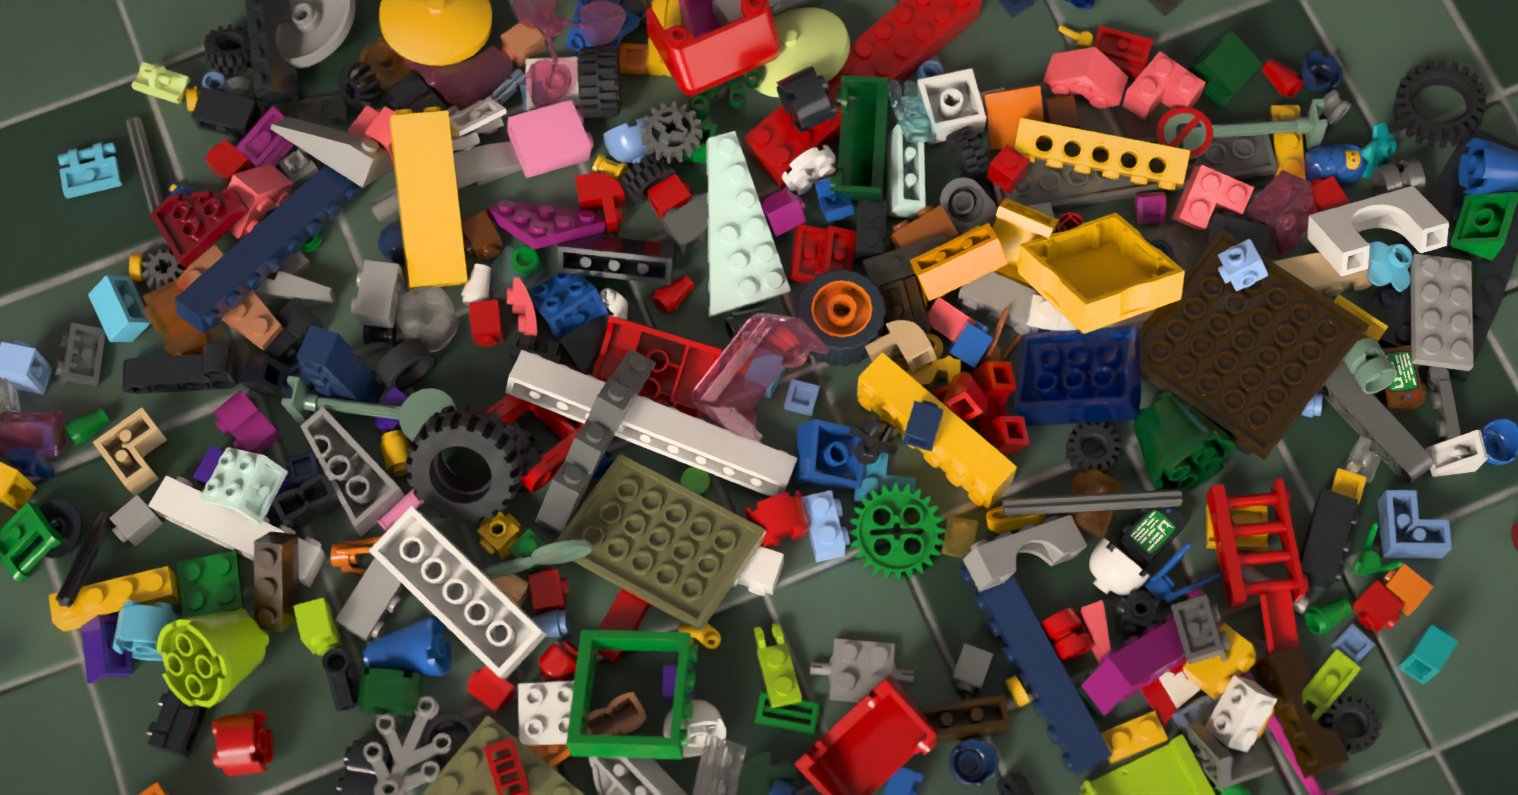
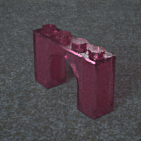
M385 40V44H387L388 48L392 52L397 53ZM494 45L470 60L438 66L417 63L397 53L411 69H414L425 79L428 85L438 90L448 103L453 104L460 111L489 94L505 78H510L513 63Z

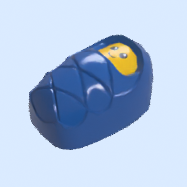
M1334 144L1308 150L1304 156L1306 182L1310 184L1316 179L1322 178L1325 180L1334 176L1340 187L1354 185L1367 168V161L1361 154L1362 149L1349 144Z

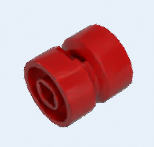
M1074 607L1060 611L1040 624L1048 640L1054 642L1053 649L1061 663L1071 661L1095 646L1087 630H1081L1082 620Z

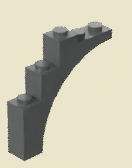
M632 349L628 351L612 377L607 380L597 395L587 420L575 436L564 463L552 479L536 517V523L558 535L565 529L573 518L610 442L652 373L656 362Z

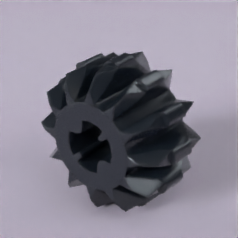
M354 62L338 73L339 79L336 81L340 87L338 92L343 95L344 102H349L351 109L357 108L361 111L366 106L372 107L382 100L381 93L384 92L380 86L382 80L377 77V70H371L369 63Z

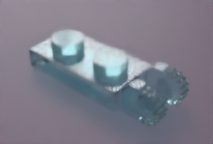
M891 80L889 83L891 106L906 141L934 142L937 134L921 98L918 97V88L914 81H907L905 83V95L902 96V87L899 82Z

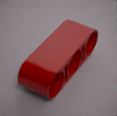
M621 589L597 630L637 631L652 605ZM597 650V654L616 664L625 650Z

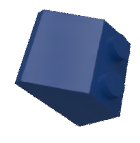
M813 419L799 425L795 454L797 461L794 466L793 483L816 488H862L864 464L856 460L854 449L857 443L863 439L849 434L852 427Z

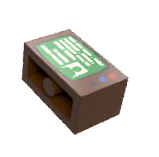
M1411 345L1382 349L1385 357L1390 360L1396 369L1397 377L1388 387L1378 392L1380 402L1390 413L1417 410L1424 402L1427 392L1424 382H1420L1418 374L1420 365L1412 364Z

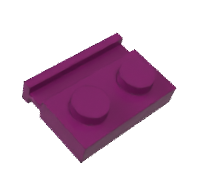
M271 106L235 148L246 156L255 167L272 164L275 167L295 144L270 129L273 123L285 118L274 106Z

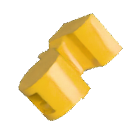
M948 355L912 373L907 368V374L930 392L939 377H944L948 384L954 375L961 373V359H954Z

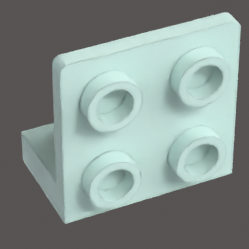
M227 447L221 455L210 480L206 483L205 490L200 499L207 503L234 509L252 522L262 524L288 471L265 455Z

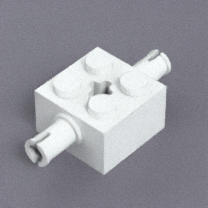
M972 68L917 80L916 89L918 106L894 110L895 122H897L896 125L922 123L925 126L929 144L946 141L948 134L966 126L972 127L973 131L977 134L984 133L986 115L983 93L1005 89L1001 87L1000 89L980 93Z

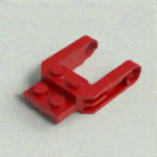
M573 365L570 367V369L580 372ZM508 394L486 412L493 414L495 411L502 415L501 421L512 423L531 409L543 423L562 439L559 444L541 457V461L526 476H522L521 483L534 493L554 478L564 463L575 436L584 423Z

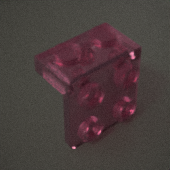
M1284 170L1247 207L1249 216L1257 218L1259 221L1272 227L1277 251L1283 256L1291 249H1294L1299 240L1308 232L1309 215L1317 213L1310 182Z

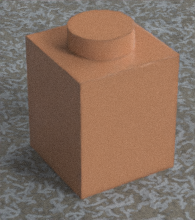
M528 17L501 35L503 42L501 50L510 62L514 60L520 68L526 64V59L535 58L547 50L544 36Z

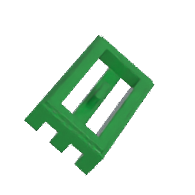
M760 693L755 723L815 735L821 703L802 700V702L790 704V706L813 710L811 715L765 706V701H770L768 693ZM763 713L810 721L811 723L806 725L762 715Z

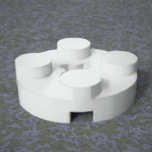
M823 145L824 150L821 151L817 147L811 148L798 156L790 164L791 172L788 175L784 172L782 180L790 190H796L799 195L804 194L811 189L814 182L820 178L825 179L835 172L836 168L833 164L836 156L829 146Z

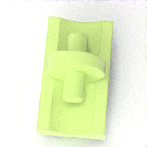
M142 62L139 74L131 86L134 90L180 104L186 94V88L190 79L188 76L166 70L164 66H154Z

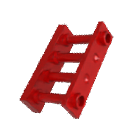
M1283 478L1276 479L1270 487L1269 493L1231 497L1225 493L1224 484L1212 485L1206 494V500L1228 610L1240 608L1246 601V598L1252 594L1291 590L1293 603L1299 602L1306 595L1309 585L1306 574H1302L1288 507L1291 502L1290 492L1288 488H1284ZM1273 504L1276 521L1241 525L1231 522L1229 512H1231L1232 508ZM1279 533L1282 550L1241 554L1236 549L1235 540H1237V537ZM1285 561L1287 579L1249 583L1246 580H1242L1241 569L1243 566Z

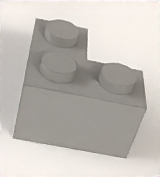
M365 260L363 270L359 269L357 274L359 290L358 295L352 299L351 312L355 315L358 324L393 328L396 311L403 312L408 290L406 279L399 264Z

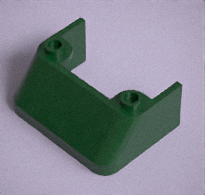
M841 75L842 89H837L836 106H841L842 113L837 174H831L830 191H834L836 197L857 201L859 199L883 200L889 106L888 78Z

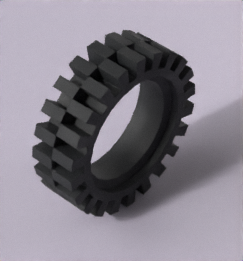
M1433 60L1427 62L1426 69L1421 63L1416 66L1415 72L1410 69L1406 73V78L1403 77L1401 79L1394 102V117L1396 121L1399 120L1398 127L1400 130L1406 128L1405 135L1408 138L1415 134L1416 143L1421 144L1423 139H1427V147H1433L1434 142L1439 141L1440 148H1446L1448 141L1451 142L1452 146H1456L1459 144L1460 138L1465 142L1469 139L1470 133L1474 135L1477 132L1486 108L1487 94L1483 92V82L1477 83L1479 77L1475 73L1470 77L1468 76L1470 69L1466 66L1461 71H1458L1459 63L1453 62L1451 68H1446L1447 60H1440L1439 67H1435ZM1434 85L1448 86L1462 95L1466 103V111L1458 119L1451 122H1432L1417 112L1413 99L1418 92L1426 87Z

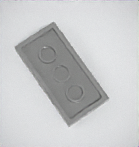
M1414 254L1412 256V364L1470 371L1474 367L1471 261L1423 254Z

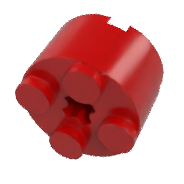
M800 490L795 491V497H790L788 492L756 503L758 509L751 512L750 507L744 511L748 521L766 530L764 540L761 543L764 548H776L781 545V539L790 536L794 541L809 535L808 527L811 522Z
M262 710L223 715L219 719L213 720L212 730L217 744V749L213 751V761L215 767H222L227 776L233 777L267 772L270 769L266 764L273 761V736L271 729L265 730L263 721H268Z

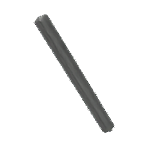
M1180 489L1005 498L1002 507L1005 516L1176 507L1182 504L1183 499Z

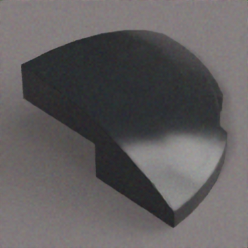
M608 314L582 325L559 339L561 346L575 363L577 370L582 374L592 376L606 334Z

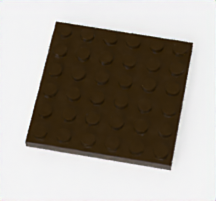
M1221 229L1184 274L1181 300L1158 307L1118 355V361L1162 391H1171L1173 395L1178 396L1208 417L1226 432L1229 437L1263 460H1266L1351 352L1356 343L1368 330L1369 324L1260 253L1258 254L1268 276L1238 291L1235 290L1231 281L1225 284L1218 270L1222 266L1218 254L1242 242Z

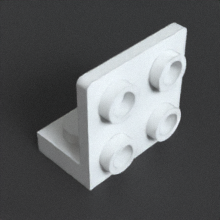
M574 681L518 684L519 741L523 745L566 744Z

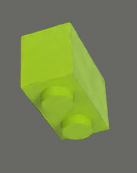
M324 598L294 605L301 641L313 654L317 653V655L323 656L328 650L343 646L339 628L335 622V612Z

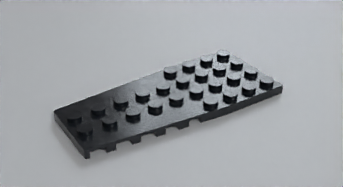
M1477 129L1474 135L1470 133L1469 139L1465 142L1462 139L1460 140L1426 198L1449 222L1447 246L1419 253L1405 237L1400 242V244L1410 249L1412 256L1414 254H1423L1471 261L1473 365L1499 309L1518 253V202L1505 244L1493 261L1456 249L1450 245L1465 195H1468L1463 192L1466 191V187L1460 186L1458 172L1462 154L1467 155L1470 147H1466L1467 143L1473 138H1483L1518 152L1517 145L1480 129ZM1410 264V267L1408 268L1410 277H1411V264ZM1411 281L1409 286L1402 292L1397 291L1391 282L1378 286L1366 310L1367 313L1389 326L1378 343L1388 348L1411 345ZM1447 368L1449 376L1465 382L1470 374V371Z

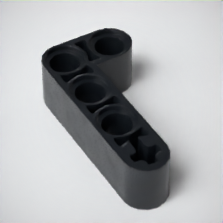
M208 343L204 345L203 354L129 358L123 361L122 390L130 394L231 389L236 386V356L228 345L222 343Z

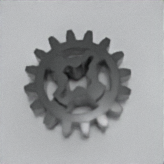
M672 101L669 108L664 103H661V110L659 111L652 107L650 109L651 117L644 116V125L640 127L641 135H643L641 137L642 145H647V153L652 154L656 152V160L658 161L665 156L667 157V163H671L672 157H676L679 162H682L683 154L692 157V148L699 149V139H702V130H700L701 120L696 119V112L693 110L687 113L686 104L682 105L680 109L676 108V102ZM684 123H686L690 128V133L688 132V129L684 127ZM653 132H655V136L659 137V142L653 137Z

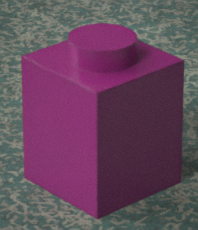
M787 187L760 201L769 230L776 237L806 222L803 210L806 208L799 194L794 195Z

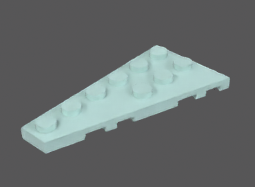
M735 131L708 138L706 141L707 204L709 214L707 219L708 292H710L709 317L781 296L791 291Z

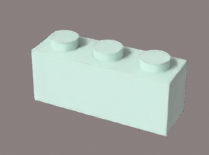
M897 124L887 135V216L914 219L917 213L925 208L924 127Z

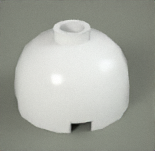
M1103 537L1092 552L1089 561L1090 571L1097 578L1093 584L1105 594H1108L1110 591L1118 595H1129L1130 591L1136 592L1148 580L1150 575L1146 571L1140 575L1139 573L1142 569L1139 565L1113 544L1107 548L1106 546L1109 544V541Z
M689 699L692 700L693 713L692 718L687 719L686 729H689L690 742H688L687 747H684L683 757L705 754L707 750L704 747L710 746L713 743L717 747L725 739L726 728L718 710L711 703L703 700ZM673 708L665 717L663 726L664 737H670Z

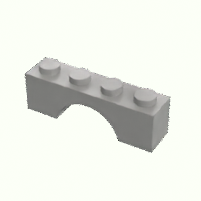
M1055 515L1043 521L1042 525L1035 526L1034 523H1031L1021 528L1018 533L1012 534L1011 531L997 536L994 541L981 540L970 547L972 551L963 561L980 592L1004 583L1017 571V553L1034 554L1042 558L1050 566H1054L1074 559L1087 547V544L1071 515L1062 518Z

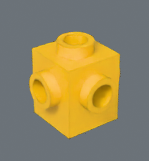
M500 511L496 517L490 520L484 518L479 524L480 528L477 530L481 538L480 546L490 555L495 553L501 560L510 555L508 549L522 536L519 530L521 527L520 523L511 514L508 513L504 516Z

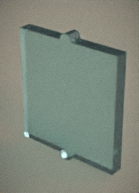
M506 245L490 266V293L494 295L496 300L501 299L506 302L507 287H512L513 278H520L526 290L530 292L545 272V268L540 265L534 274L528 276L516 273L511 264V255L514 249Z

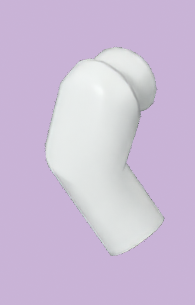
M610 288L603 289L599 295L605 307L614 316L628 320L627 300Z

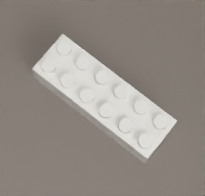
M412 506L369 550L500 678L506 679L548 635L434 524Z

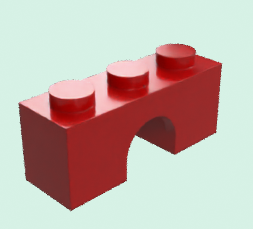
M986 361L969 373L988 396L984 413L977 416L982 438L1002 455L1010 457L1030 444L1024 416H1008L1006 410L1008 396L1017 389L1011 362Z

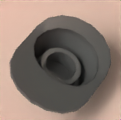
M961 177L948 182L943 188L940 196V205H942L959 233L963 234L978 225L981 227L987 223L993 228L998 209L978 183L973 179Z

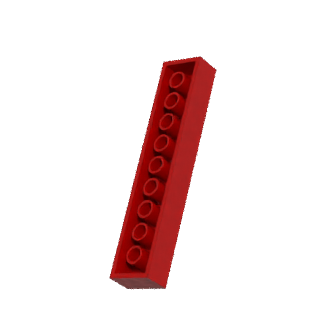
M902 0L850 45V52L845 64L827 82L829 90L826 91L828 99H831L836 106L837 89H842L841 75L887 77L889 95H891L918 71L921 64L931 60L980 17L982 0ZM781 104L742 138L743 154L782 190L786 186L782 180L783 173L786 172L788 175L791 172L790 164L798 156L814 147H817L819 151L824 150L823 145H827L830 148L840 139L841 106H836L838 114L833 116L832 119L801 134L792 124V121L796 120V118H793L790 113L786 114Z

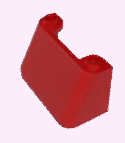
M889 674L796 761L795 765L822 795H871L915 754L921 751L926 755L938 743L935 739L938 732L900 684Z

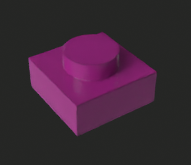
M1136 193V223H1165V193Z

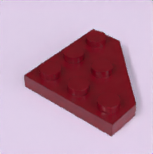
M229 188L223 189L222 193L201 191L192 192L191 196L184 197L180 194L170 195L150 215L178 262L188 268L214 242L219 240L228 229L239 221L249 209L239 193Z

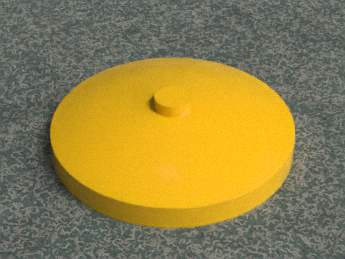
M382 0L380 4V27L387 43L397 53L417 63L438 66L466 60L484 46L491 32L492 9L489 0Z

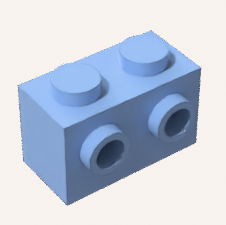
M13 341V344L1 342L0 377L7 385L9 382L13 389L15 388L16 390L44 395L53 370L49 363L35 348H31L30 345L24 342Z
M832 491L802 497L811 522L808 527V533L816 563L845 556V545L850 544L846 526L840 527L838 517L843 516L839 499H833Z

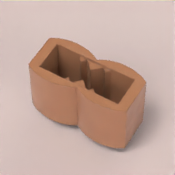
M634 692L622 694L615 698L607 708L589 713L587 735L620 736V734H627L641 727L647 717Z

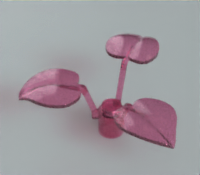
M513 0L518 20L526 27H539L545 33L544 38L547 41L552 56V63L548 60H539L531 65L527 72L526 86L532 103L535 106H546L556 102L567 92L571 84V71L566 65L557 64L558 58L551 38L559 35L564 25H568L577 29L583 28V38L592 45L601 46L608 44L617 36L626 19V11L622 7L608 1L590 2L582 7L579 12L582 23H576L568 20L566 17L561 18L555 12L558 0Z

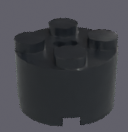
M812 66L805 67L776 82L779 85L776 89L786 114L790 113L793 118H796V120L792 121V124L799 133L802 134L838 114L834 102L828 99L826 95L829 87L823 75L818 76Z

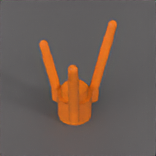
M382 536L334 543L331 548L332 566L341 567L342 573H353L363 576L366 570L353 567V564H358L360 554L370 553L369 550L373 546H360L375 544Z

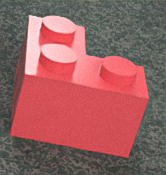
M1096 47L1052 54L1043 83L1052 90L1054 95L1071 96L1081 94L1093 107L1105 109L1106 107L1119 106L1128 76Z
M1159 52L1128 88L1122 106L1143 121H1146L1161 102L1171 109L1180 107L1192 108L1200 99L1205 82L1162 52Z
M366 106L347 132L376 141L381 148L388 151L394 168L389 119L390 115H395L397 109L392 111L385 106L382 110H374Z
M272 164L233 174L227 189L232 188L239 193L249 211L228 231L237 239L244 238L263 221L267 211L279 207L291 196L290 192L294 182Z
M1204 165L1196 166L1191 172L1172 220L1197 231L1206 229L1214 208L1237 215L1243 214L1254 187Z

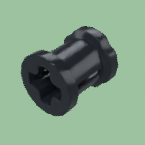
M394 321L393 328L364 325V344L370 345L371 342L388 343L389 346L395 345L397 337L396 321Z

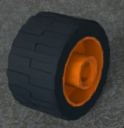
M833 269L824 274H819L806 285V289L801 293L800 303L798 304V333H800L804 340L803 345L817 360L832 366H849L850 364L862 362L863 359L869 357L865 346L874 342L876 338L883 336L886 313L884 297L881 295L878 286L869 277L863 276L860 272L847 269Z

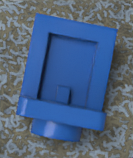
M831 177L815 182L818 203L827 222L842 220L846 216L854 214L853 204L850 199L836 197L835 192L830 191Z

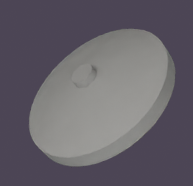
M290 0L291 19L279 25L276 30V45L282 58L291 67L302 68L316 64L332 54L344 41L352 26L355 16V0Z

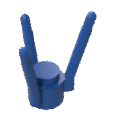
M1187 542L1154 576L1143 584L1146 592L1154 596L1153 599L1158 601L1164 599L1169 604L1181 595L1221 579L1222 574L1217 573L1172 592L1171 589L1175 585L1167 574L1183 559L1184 553L1191 547V543Z

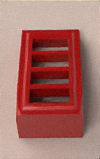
M513 737L483 747L497 794L505 795L503 789L521 783L523 789L506 795H531ZM510 748L511 754L493 760V753ZM514 760V766L497 771L496 765ZM514 772L518 773L519 777L501 783L499 777Z

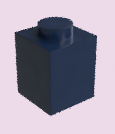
M914 401L904 433L903 443L932 452L944 409L938 408L937 404L930 401H922L921 403Z

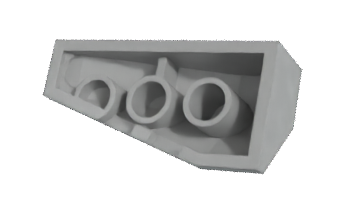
M285 117L271 125V130L362 188L392 171L393 165L388 151L381 148L372 139L291 117Z

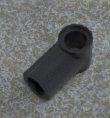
M332 648L323 655L322 666L327 674L336 711L356 708L359 688L353 670V661L343 649ZM337 657L345 658V664L342 669L337 671L331 670L333 659Z

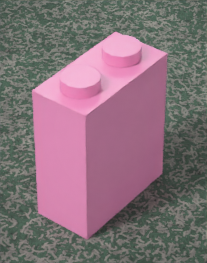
M572 99L508 117L507 132L526 178L590 160L591 149L594 148L593 139L590 132H585L583 115L580 109H575Z

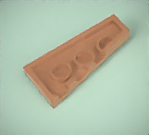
M213 243L175 281V286L183 292L223 256V253ZM253 290L243 298L237 308L229 310L222 318L223 322L263 351L283 330L280 323Z

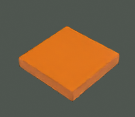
M1040 85L983 93L989 148L991 150L1002 149L1006 144L1011 147L1015 146L1020 118L1044 122ZM1046 137L1039 138L1036 143L1045 142Z

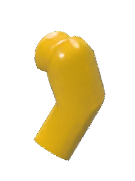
M706 623L701 631L688 624L678 625L679 632H690L692 638L699 640L708 649H715L721 642L719 632L708 623Z

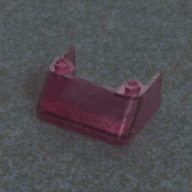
M757 313L744 324L723 351L720 358L716 360L690 395V402L701 412L736 436L760 441L763 436L755 429L757 414L752 410L784 367H799L806 362L810 351L827 354L830 349L801 318Z

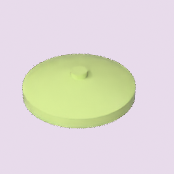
M798 8L774 16L773 18L781 41V52L777 59L757 68L762 73V84L754 89L768 96L779 97L776 89L779 85L776 82L810 66L815 69L818 76L823 75L826 82L831 80L841 70L850 52L849 35L841 19L835 14L819 8ZM751 76L749 79L752 81L758 80V77Z

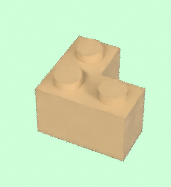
M142 407L93 441L110 467L134 496L159 480L143 457L167 441V439Z

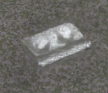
M706 735L693 795H736L746 747L726 739H720L715 735Z

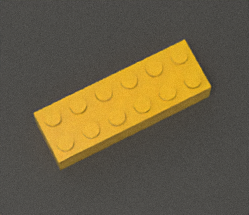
M883 352L858 377V402L866 410L875 411L880 416V421H887L898 428L899 433L902 435V440L904 439V433L914 401L920 403L922 401H930L937 404L938 408L944 409L932 452L911 445L908 446L912 449H919L924 454V459L932 467H940L946 473V478L954 486H962L969 492V498L976 505H984L989 510L1012 485L1017 466Z

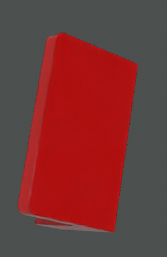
M1290 590L1261 593L1260 601L1268 653L1299 647Z

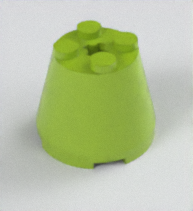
M242 608L234 611L180 618L167 624L158 636L157 652L162 653L164 666L167 671L162 675L172 692L189 706L196 704L209 708L221 702L263 661L265 646L269 644V637L264 630L259 628L248 612Z

